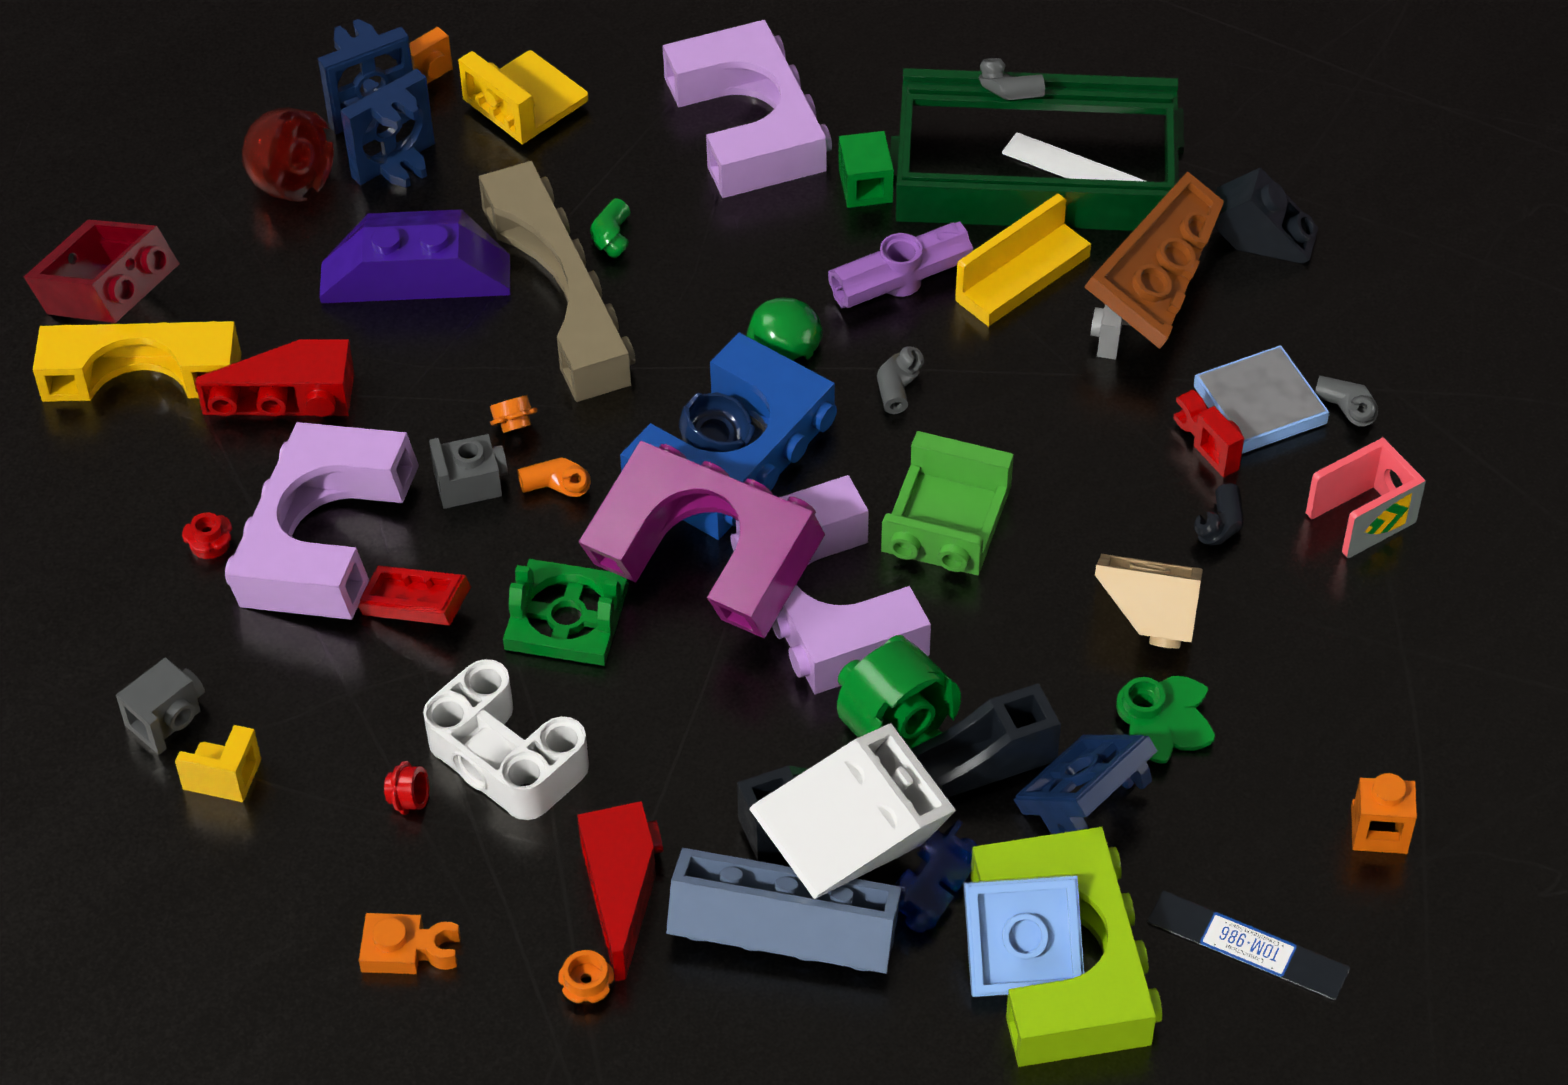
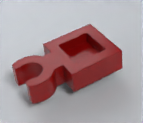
M1194 390L1176 397L1177 404L1183 410L1174 414V420L1181 429L1187 432L1190 431L1195 436L1194 447L1223 478L1238 471L1244 444V437L1238 425L1232 420H1227L1215 406L1207 409L1202 397Z

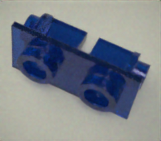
M960 820L956 821L944 833L937 830L920 846L916 855L923 860L916 871L913 872L909 868L906 869L894 884L901 887L898 911L907 916L905 920L907 926L917 933H923L926 928H934L938 919L954 897L938 885L939 881H942L956 892L972 871V847L978 845L971 839L962 838L960 840L955 836L963 824Z

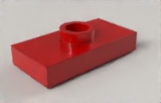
M378 565L360 598L358 608L362 615L450 626L471 585L466 575Z

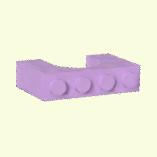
M765 20L663 45L664 78L678 107L727 95H746L758 98L774 108L770 114L756 122L706 134L707 166L722 198L826 171V152L832 150L829 130L825 124L819 125L811 95L803 94L797 68L794 64L788 65L780 36H773Z
M296 422L288 441L284 442L280 449L279 461L271 478L267 479L263 485L261 499L253 516L249 517L245 523L241 542L235 554L228 559L226 564V582L230 585L239 607L353 619L360 603V598L369 582L357 548L304 542L292 538V535L297 525L307 514L331 501L354 498L403 503L419 467L407 432Z
M849 475L779 497L784 500H788L791 496L799 498L811 505L816 511L815 516L825 536L808 565L818 559L868 543L869 511ZM737 520L736 533L731 534L733 551L736 549L740 535V523ZM796 585L772 625L778 639L786 638L790 646L789 657L794 672L799 678L806 677L814 695L841 686L838 683V676L846 664L853 660H862L895 635H903L910 642L917 645L927 656L930 655L931 624L910 586L856 604L833 605L813 599Z

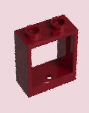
M88 219L30 270L24 278L47 315L116 323L179 265V262L159 228L155 225ZM70 253H72L74 256L72 263H69L68 256Z

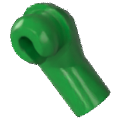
M618 198L610 201L593 221L590 228V236L595 246L600 251L602 249L605 250L610 258H617L629 245L628 239L619 232L621 224L630 215V208L624 201Z

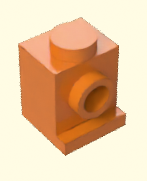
M1384 773L1376 778L1359 779L1356 797L1352 799L1351 804L1352 850L1408 854L1417 819L1415 781L1403 780L1398 775L1392 773ZM1370 822H1394L1396 832L1369 830Z

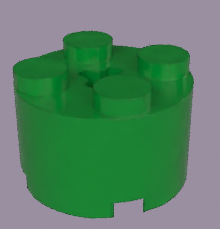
M903 635L891 637L884 645L869 653L862 660L849 662L840 671L838 676V683L842 687L837 700V713L841 721L858 738L891 723L908 747L913 748L941 734L942 732L938 728L947 715L954 721L959 711L961 693L958 685L917 645L910 642Z

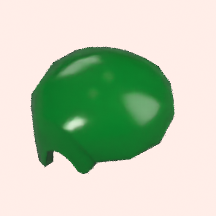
M782 297L766 301L754 311L746 336L792 361L802 356L806 360H810L822 339L823 330L817 313L807 303L795 298Z

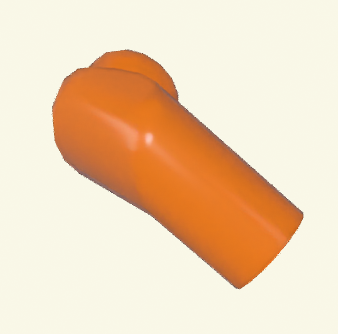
M563 457L517 469L523 493L549 487L566 496L579 497L588 491L591 484L590 475L587 470Z

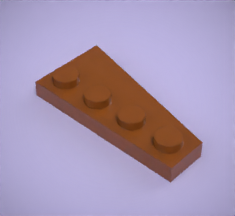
M1187 171L1096 271L1085 285V288L1160 349L1173 328L1171 325L1186 296L1185 291L1200 262L1198 261L1210 238L1224 200Z

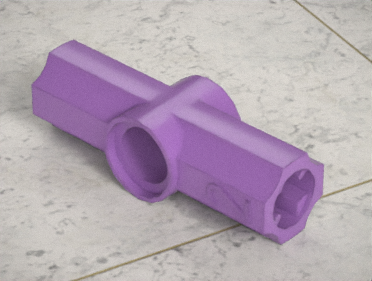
M960 221L947 224L917 237L907 233H896L882 241L880 251L829 270L828 281L834 298L841 308H850L885 293L904 297L917 292L923 278L957 266L960 259L973 251V246L970 242L968 231Z

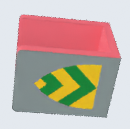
M1382 437L1313 474L1306 514L1311 519H1314L1374 487L1381 496L1352 511L1349 515L1342 553L1347 558H1350L1416 523L1426 480ZM1390 470L1399 476L1403 485L1398 488L1394 486Z

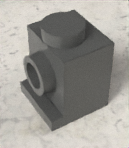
M489 434L440 444L439 438L429 440L433 471L443 509L502 496L500 476L508 474L506 458L502 445L492 447Z
M165 657L117 693L116 697L125 726L159 755L167 749L164 739L173 732L185 728L192 721L193 717L201 712L198 698L205 693V689L201 681L191 670L185 668L181 671Z

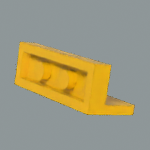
M1056 194L960 259L957 263L955 301L989 327L1089 258L1091 243L1064 224L1066 199L1060 194Z

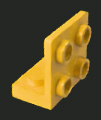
M531 50L500 69L494 63L485 61L473 51L458 59L463 100L522 145L589 100L588 92Z

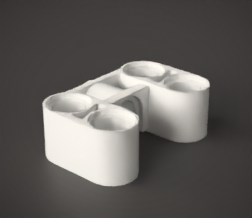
M484 659L476 661L466 667L425 704L423 714L430 751L435 757L441 759L459 773L470 786L482 791L508 811L511 816L522 820L536 819L553 807L582 781L588 773L589 760L584 727L579 721L571 717H556L545 722L526 740H523L504 725L513 712L508 670L503 664L495 660Z

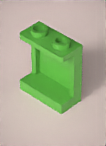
M917 431L911 445L910 468L892 514H885L882 521L881 552L893 554L901 559H913L941 566L953 572L961 571L979 576L1012 486L1014 454Z

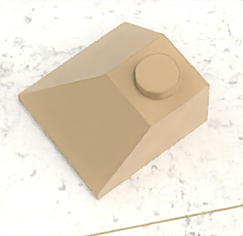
M1101 554L1096 565L1095 576L1139 635L1150 636L1149 644L1164 648H1180L1181 641L1192 643L1203 569Z

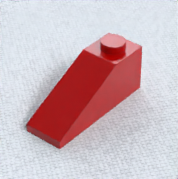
M642 801L577 815L581 849L610 964L614 972L615 982L625 980L656 877L654 854L663 852L657 820L647 822Z

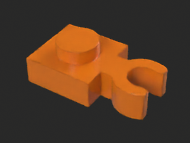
M366 913L359 955L361 972L417 974L419 960L429 961L432 966L438 969L448 970L456 968V950L440 949L438 947L444 942H460L459 925L453 922H440L429 929H423L421 915Z

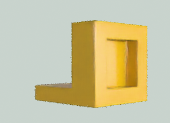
M234 725L225 746L201 742L195 754L179 752L175 764L183 790L243 802L262 759L255 730Z

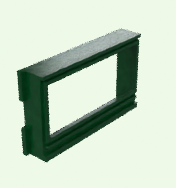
M903 68L900 136H891L890 148L894 169L893 182H897V222L950 224L960 221L961 224L1010 226L1056 194H1060L1066 199L1064 224L1068 227L1075 229L1134 231L1179 181L1178 153H1184V110L1178 109V78L1004 72L1012 77L1042 74L1045 84L1044 97L1005 100L982 87L979 81V76L982 75L981 71ZM913 105L1165 115V182L909 172Z

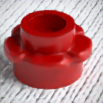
M211 512L198 514L193 517L191 524L184 526L182 531L183 541L189 543L192 553L197 557L203 559L217 558L223 555L230 546L231 534L229 532L232 530V524L223 515L217 516Z
M403 761L400 765L395 766L393 772L387 774L384 782L386 801L389 804H393L394 809L402 815H407L409 810L423 809L429 797V778L426 770L422 766H412L408 761Z

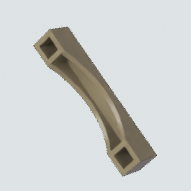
M532 161L480 175L479 184L482 209L497 240L512 245L536 259L553 275L565 294L568 305L565 320L557 335L560 370L575 401H583L631 386L630 365L636 363L631 341L627 336L620 337L615 310L611 303H603L601 299L602 289L596 272L594 270L588 272L585 268L586 258L579 239L571 240L569 236L570 226L566 213L562 207L556 209L553 204L554 194L549 179L546 176L540 178Z

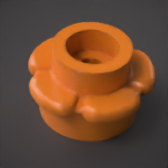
M528 395L491 405L490 409L494 420L490 421V424L492 426L501 425L503 433L530 426L529 416L535 414L537 408H531Z
M581 950L571 954L566 959L559 971L558 980L563 985L562 992L564 996L575 1003H582L583 1001L596 1003L608 995L610 991L609 984L614 981V972L602 955L591 950ZM584 977H590L591 981L588 983H583L581 979Z

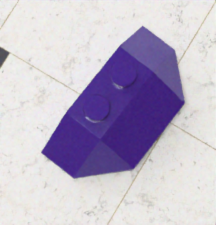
M462 209L368 213L321 264V303L510 295L511 291L510 254Z

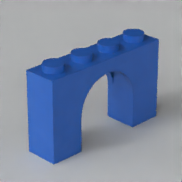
M739 332L710 361L711 393L719 392L736 398L748 411L749 415L764 426L765 431L756 441L741 449L729 452H710L695 448L650 423L620 454L621 472L640 441L658 448L661 444H667L682 452L689 461L699 465L703 461L714 463L725 470L729 477L743 483L746 479H752L763 484L771 491L782 471L791 462H798L804 455L808 443L820 431L825 432L832 425L837 414L835 383ZM716 512L699 513L683 519V521L717 540L731 526H736L735 518Z

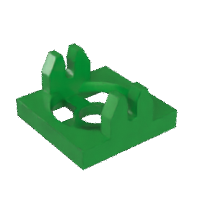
M529 559L527 566L517 565L515 570L516 583H511L509 589L510 618L503 637L504 650L605 666L629 588V580L610 571ZM554 584L567 585L564 597L558 598L552 603L532 601L535 595L548 586ZM584 588L593 589L601 596L598 601V611L587 610L585 604L581 601ZM563 607L576 608L582 614L578 621L570 625L559 624L553 620L552 616L558 609ZM528 618L547 620L549 628L553 630L551 637L538 632L531 626ZM584 627L594 628L586 635L569 639L570 635L578 633Z

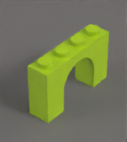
M1102 827L972 847V882L1076 875L1078 877L1081 924L1095 936L1103 952L1097 964L1080 976L1062 981L1008 989L1006 1020L1018 1067L1152 1046L1155 1023L1162 1022V1006L1159 993L1156 988L1148 989L1144 974L1148 973L1149 969L1145 944L1143 940L1135 941L1131 926L1135 924L1133 902L1129 893L1121 894L1117 881L1122 876L1119 853L1116 847H1108Z

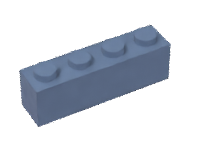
M682 848L671 879L666 934L687 937L694 941L715 942L741 947L749 951L770 952L796 957L804 961H819L847 966L859 971H874L886 974L895 939L901 887L854 879L814 899L791 867Z

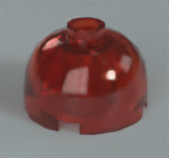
M290 107L277 108L259 116L250 125L244 138L242 149L243 166L253 184L265 194L274 198L296 202L307 200L302 196L312 186L318 192L324 186L331 172L334 157L333 143L326 141V134L323 128L329 129L326 121L316 112Z

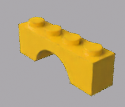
M234 321L40 326L33 373L42 402L91 401L96 392L111 379L128 372L141 370L164 373L180 383L187 398H199L195 384L196 377L239 362L241 360V350Z

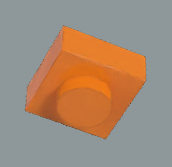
M439 27L409 43L413 70L418 69L427 78V84L453 69L449 35Z

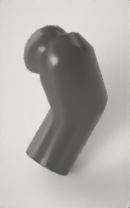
M1000 58L984 59L980 64L982 75L979 76V81L982 87L1005 100L1038 98L1045 95V84L1042 74L1012 77L1004 73L1005 63Z
M904 347L900 353L890 357L878 370L877 381L884 410L890 414L901 413L908 407L904 388L918 376L919 369L924 365L923 354L915 347Z
M1319 375L1315 393L1320 400L1338 404L1348 420L1357 426H1367L1376 420L1378 406L1365 385Z

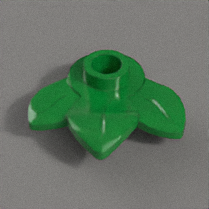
M1171 676L1158 682L1152 678L1138 677L1129 681L1118 693L1116 708L1119 716L1130 725L1129 735L1150 737L1157 749V752L1149 759L1153 762L1167 763L1171 757L1173 747L1183 751H1195L1211 745L1215 740V734L1209 722L1196 709L1205 699L1208 687L1196 680L1183 676ZM1137 704H1145L1149 707H1140Z

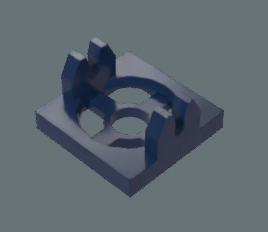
M356 19L353 21L356 37H351L347 30L341 26L335 27L334 44L337 51L318 58L328 122L335 134L344 131L340 110L413 71L409 37L402 26L378 35L372 25ZM386 54L395 59L398 65L382 70L375 66L374 58ZM359 64L361 72L355 77L354 81L338 88V82L343 72L347 68ZM373 76H380L381 82L378 83L369 78ZM362 84H363L364 92H361V91H360V88H361Z
M418 69L407 73L340 110L351 177L360 186L382 174L391 184L407 188L411 184L410 177L405 169H409L414 175L422 179L427 177L424 156L420 152L434 145L435 138L427 78ZM411 119L414 120L415 124L411 134L396 143V134L402 128V124ZM379 123L389 127L386 131L377 133ZM373 140L381 142V152L373 156L364 152L363 146Z
M1081 735L1016 795L1014 801L1023 815H1040L1052 834L1088 829V825L1083 817L1089 816L1121 785L1125 789H1130L1136 784L1139 789H1144L1152 782L1150 768L1146 761L1157 752V749L1150 737L1144 735ZM1086 783L1077 793H1070L1075 787Z

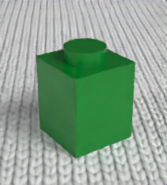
M885 131L839 136L838 169L847 208L893 203L894 169Z

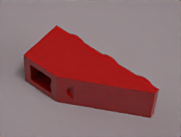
M299 339L196 377L195 384L202 414L219 416H349L354 379V366L349 339Z

